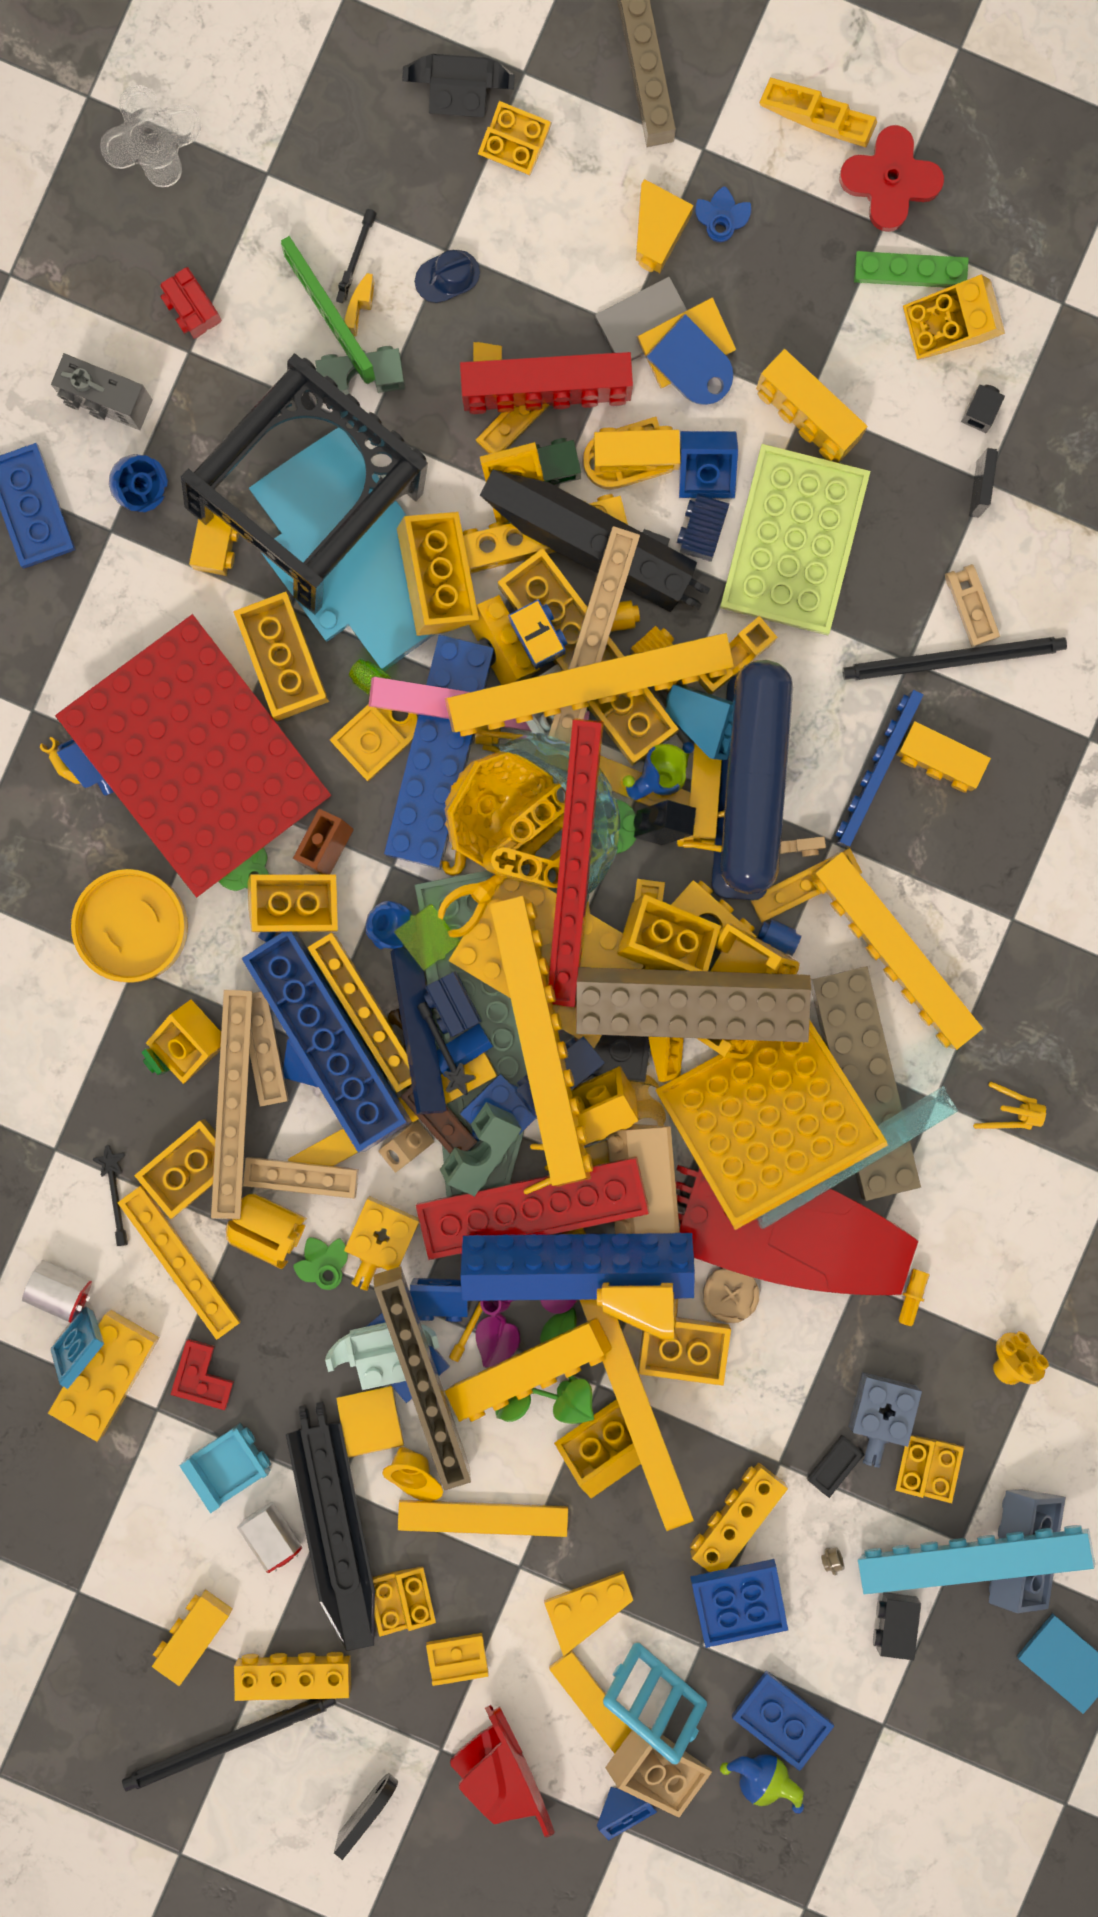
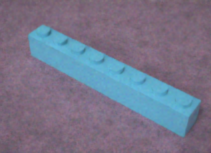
M1071 1525L1064 1527V1531L1053 1532L1052 1528L1036 1530L1035 1535L1024 1536L1023 1532H1011L1006 1534V1538L995 1539L994 1535H985L978 1537V1541L966 1542L965 1538L950 1540L949 1545L938 1546L937 1542H926L920 1544L921 1548L910 1549L909 1545L892 1547L893 1551L882 1552L881 1548L868 1549L858 1559L863 1594L1094 1569L1095 1558L1089 1528L1082 1529L1081 1525Z

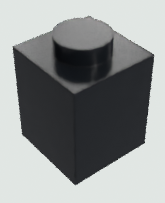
M980 384L975 390L961 422L987 433L996 418L1005 395L1000 394V390L992 385L983 386Z

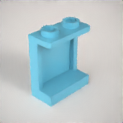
M241 1423L183 1460L179 1465L210 1513L220 1508L222 1503L260 1478L268 1476L271 1471L269 1468L271 1465L269 1458L263 1451H258L254 1445L256 1441L254 1435L248 1427L243 1428Z

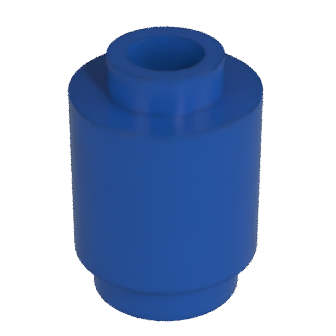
M773 919L770 920L769 924L763 923L757 936L761 941L791 956L795 953L801 939V935L797 934L795 929Z

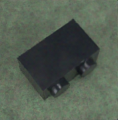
M666 800L637 810L634 818V838L665 845L693 836L696 808Z
M883 1592L882 1601L878 1600L876 1616L880 1618L879 1629H874L873 1646H876L880 1656L914 1661L921 1602L917 1596Z

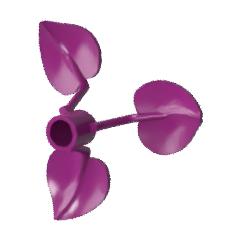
M515 1300L480 1301L482 1310L486 1314L491 1315L479 1322L475 1334L476 1344L482 1358L483 1367L485 1368L492 1367L511 1358L519 1347L520 1332L518 1327L512 1323H506V1317L501 1314ZM540 1300L542 1306L554 1314L567 1312L577 1302V1300Z

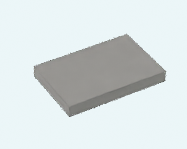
M667 277L595 314V319L612 352H631V361L644 355L636 336L679 315L687 309L670 277Z

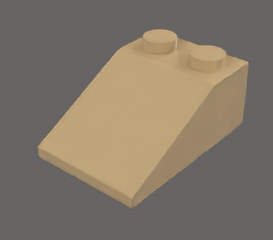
M633 1730L605 1767L619 1789L677 1817L682 1815L712 1773L710 1768L686 1751L678 1764H671ZM661 1735L660 1738L673 1749L675 1743Z

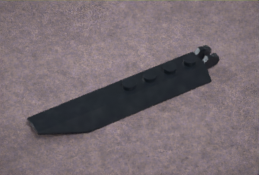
M493 469L480 493V496L522 534L596 573L599 571L613 526L639 534L640 537L624 588L669 612L673 610L680 600L698 610L700 609L702 604L699 600L683 594L688 584L701 593L708 594L711 589L692 578L697 565L696 561L549 482Z
M323 1402L316 1403L319 1425L310 1427V1415L307 1406H299L302 1429L287 1433L286 1439L319 1602L346 1651L374 1646L375 1588L342 1424L327 1423L325 1405Z

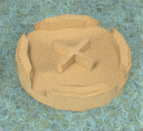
M720 1268L707 1278L703 1288V1300L708 1311L716 1319L725 1323H738L751 1316L756 1310L759 1302V1288L753 1277Z

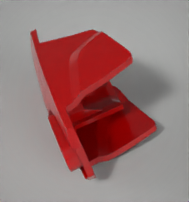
M492 1705L485 1707V1710L492 1725L470 1740L450 1760L451 1767L462 1777L458 1784L459 1789L493 1824L535 1816L539 1821L544 1837H550L555 1831L530 1768L522 1755L523 1752L501 1708L493 1709Z

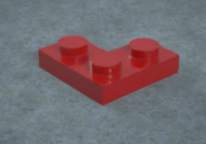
M191 1339L186 1340L171 1395L226 1410L234 1381L207 1374L215 1346Z

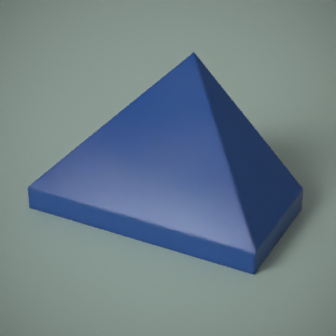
M287 1039L283 1066L285 1079L318 1087L291 1040Z
M611 1787L597 1827L609 1841L657 1813L654 1805L621 1789Z

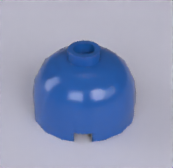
M132 454L122 457L114 464L109 475V488L111 495L121 506L131 511L147 512L155 509L165 497L162 495L164 488L167 487L168 480L164 468L157 460L146 455Z

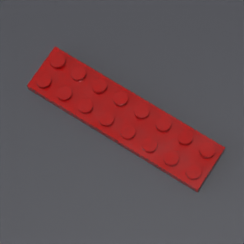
M637 1157L594 1165L593 1171L590 1172L591 1179L562 1186H552L550 1184L529 1194H524L526 1188L550 1178V1175L482 1189L475 1196L463 1193L417 1203L416 1209L428 1260L462 1253L463 1236L552 1235L648 1215L650 1211Z

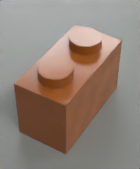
M318 809L293 859L303 867L319 875H330L354 829L341 818Z

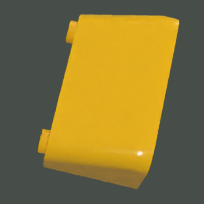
M727 923L726 927L719 931L717 948L722 952L710 972L797 974L800 965L798 961L742 929ZM697 1038L722 1056L736 1059L746 1058L758 1042V1040Z
M603 1283L602 1288H597V1306H602L604 1313L662 1340H675L678 1299H674L673 1283H661V1286H610L609 1283Z

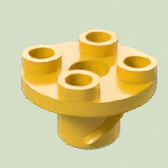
M1022 1331L1005 1333L997 1340L996 1351L999 1359L994 1363L993 1371L1001 1382L1015 1385L1019 1382L1036 1384L1044 1377L1049 1363L1031 1344L1030 1338L1026 1333Z

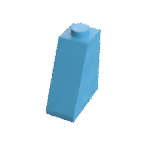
M673 685L667 695L666 713L709 758L727 760L730 749L733 702L688 686Z

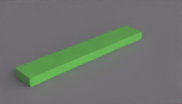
M290 236L282 239L281 246L285 259L360 377L366 384L375 381L372 364Z

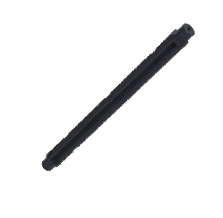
M1048 637L853 664L851 667H843L842 673L844 680L855 679L857 681L1054 654L1056 651L1066 650L1067 641L1065 637Z
M309 1699L290 1709H285L232 1731L225 1736H220L167 1758L160 1763H155L135 1771L131 1776L122 1779L123 1788L126 1792L134 1788L140 1789L282 1730L294 1723L326 1712L327 1708L336 1705V1699Z

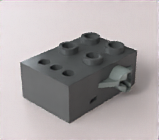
M65 353L62 355L51 382L52 387L57 392V396L64 400L63 404L75 410H79L80 407L90 410L89 414L97 419L105 420L107 417L137 430H141L153 401L142 384Z

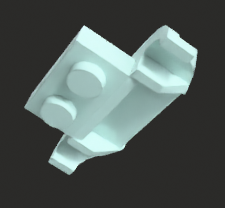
M386 1323L350 1330L349 1334L339 1339L331 1347L325 1358L328 1372L334 1371L338 1365L349 1362L350 1367L356 1366L362 1390L406 1381ZM421 1324L428 1346H432L434 1349L440 1348L436 1333L431 1328Z

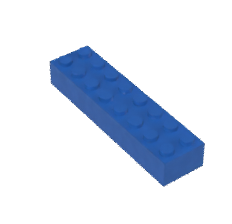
M439 635L426 685L466 692L486 689L495 654L494 648ZM420 714L418 716L384 852L388 857L440 870L449 838L447 827L444 825L447 820L445 801L451 792V785L457 781L459 774L467 766L474 734L461 737L460 732H452L449 719Z
M282 932L241 958L358 1153L366 1152L412 1123V1120L298 932Z
M692 1233L463 1236L461 1258L462 1301L597 1299V1288H602L603 1283H609L610 1286H661V1283H673L674 1299L694 1298L695 1269Z

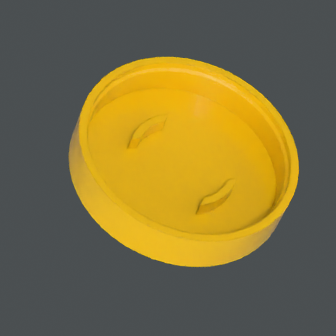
M124 869L104 874L85 888L73 910L71 932L75 948L89 968L107 979L134 983L153 979L164 973L175 963L185 946L188 920L183 902L168 883L147 872Z

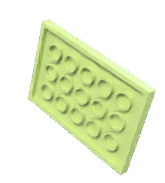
M761 444L720 608L756 618L760 616L764 620L828 636L871 471Z

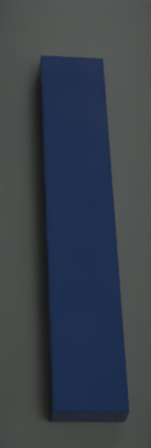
M394 948L390 951L416 1113H443L447 1109L435 1038L426 1020H423L417 1008L419 1004L426 1002L423 994L427 993L420 948Z

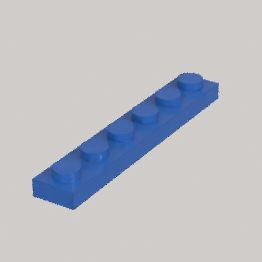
M913 690L908 696L905 694L902 696L896 708L900 711L896 721L891 720L884 733L888 738L884 746L879 745L872 758L876 763L872 771L867 770L860 782L863 790L859 797L854 795L847 809L851 814L847 822L842 820L836 831L835 836L839 837L837 845L846 849L851 846L924 694Z

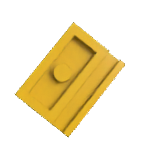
M482 1633L426 1642L433 1686L489 1677Z

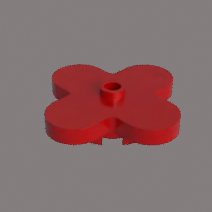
M899 125L888 126L879 133L873 156L855 155L848 158L842 165L839 174L840 185L846 193L852 196L867 197L870 201L869 217L872 224L877 229L885 232L895 231L903 225L908 215L910 201L929 202L939 195L944 184L943 172L937 164L913 158L914 139L906 128Z

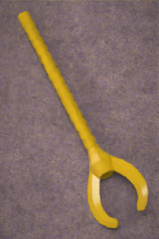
M564 813L520 852L531 855L535 854L536 851L563 828ZM495 874L483 882L461 886L446 896L438 911V918L442 920L448 906L462 896L471 894V897L478 903L469 921L459 929L448 931L449 937H461L475 927L482 917L493 892L508 877Z

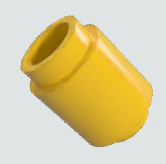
M632 600L619 602L610 632L635 628V622H640L638 605H633Z

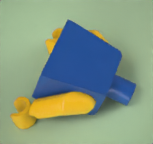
M49 737L53 743L49 750L45 744H40V749L49 754L51 763L61 777L74 784L81 783L84 788L97 783L103 795L113 793V790L73 739L60 745L58 740Z

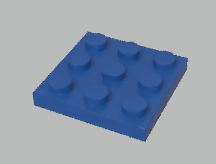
M775 1559L690 1576L705 1648L788 1631Z

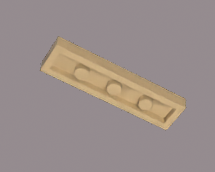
M256 992L252 995L249 1053L259 1105L261 1107L289 1101L272 1010L262 992Z
M247 1157L243 1186L354 1199L357 1195L359 1169Z

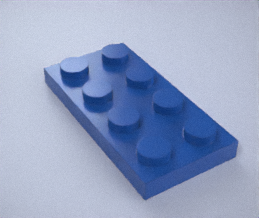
M34 443L0 455V510L20 566L24 569L75 551L73 540L39 445Z

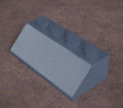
M1023 1489L1006 1490L1002 1502V1520L998 1528L999 1539L1006 1538V1534L1011 1532H1023L1024 1536L1035 1535L1036 1530L1052 1528L1053 1532H1060L1066 1497ZM1054 1573L992 1580L989 1585V1603L1015 1613L1048 1609Z

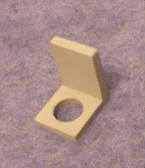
M417 1120L382 1147L379 1153L396 1173L433 1144L434 1140ZM389 1150L394 1151L398 1155L399 1162L392 1159Z

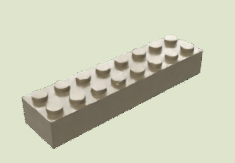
M868 966L811 979V993L823 1041L888 1146L853 1165L861 1198L868 1201L921 1188Z
M579 967L577 977L576 1034L808 1042L811 978L810 975Z

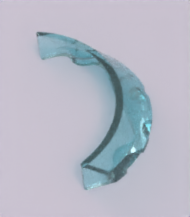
M531 732L499 745L500 751L522 756L541 766L559 782L566 792L570 743L544 735V733ZM600 768L587 894L593 892L604 879L618 850L619 808L617 800L612 795V787Z

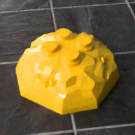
M511 749L472 761L459 774L457 781L451 785V792L445 801L447 820L444 825L447 827L449 841L453 849L484 867L483 856L485 852L504 839L502 835L504 822L546 787L553 784V776ZM540 805L535 810V815L539 820L544 816V810ZM516 823L514 834L519 838L522 835L523 828L519 823ZM539 832L535 837H533L528 842H525L522 846H520L517 849V851H521L524 847H527V845L531 841H533L534 838L539 836L541 832ZM499 856L495 858L499 865H505L509 862L500 859ZM526 861V862H524L521 866L526 865V864H529V863Z

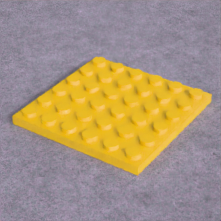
M809 1021L808 1042L758 1040L752 1052L744 1059L728 1058L719 1054L655 1089L735 1230L888 1146L887 1140L811 1021Z

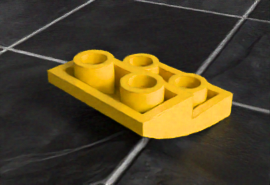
M499 101L491 125L487 127L478 155L531 175L552 123Z
M392 1386L336 1398L349 1458L404 1446L400 1418L398 1417Z
M911 1435L908 1447L905 1446L895 1491L952 1503L964 1446Z
M423 1567L410 1568L372 1577L375 1588V1624L380 1637L404 1629L411 1631L436 1623Z

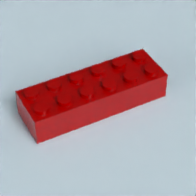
M631 352L460 362L464 411H470V414L486 413V410L497 409L501 413L514 411V406L524 405L527 411L541 410L542 404H549L554 409H567L572 404H581L582 407L591 408L598 406V403L609 402L611 406L625 405L626 401H631L632 397Z

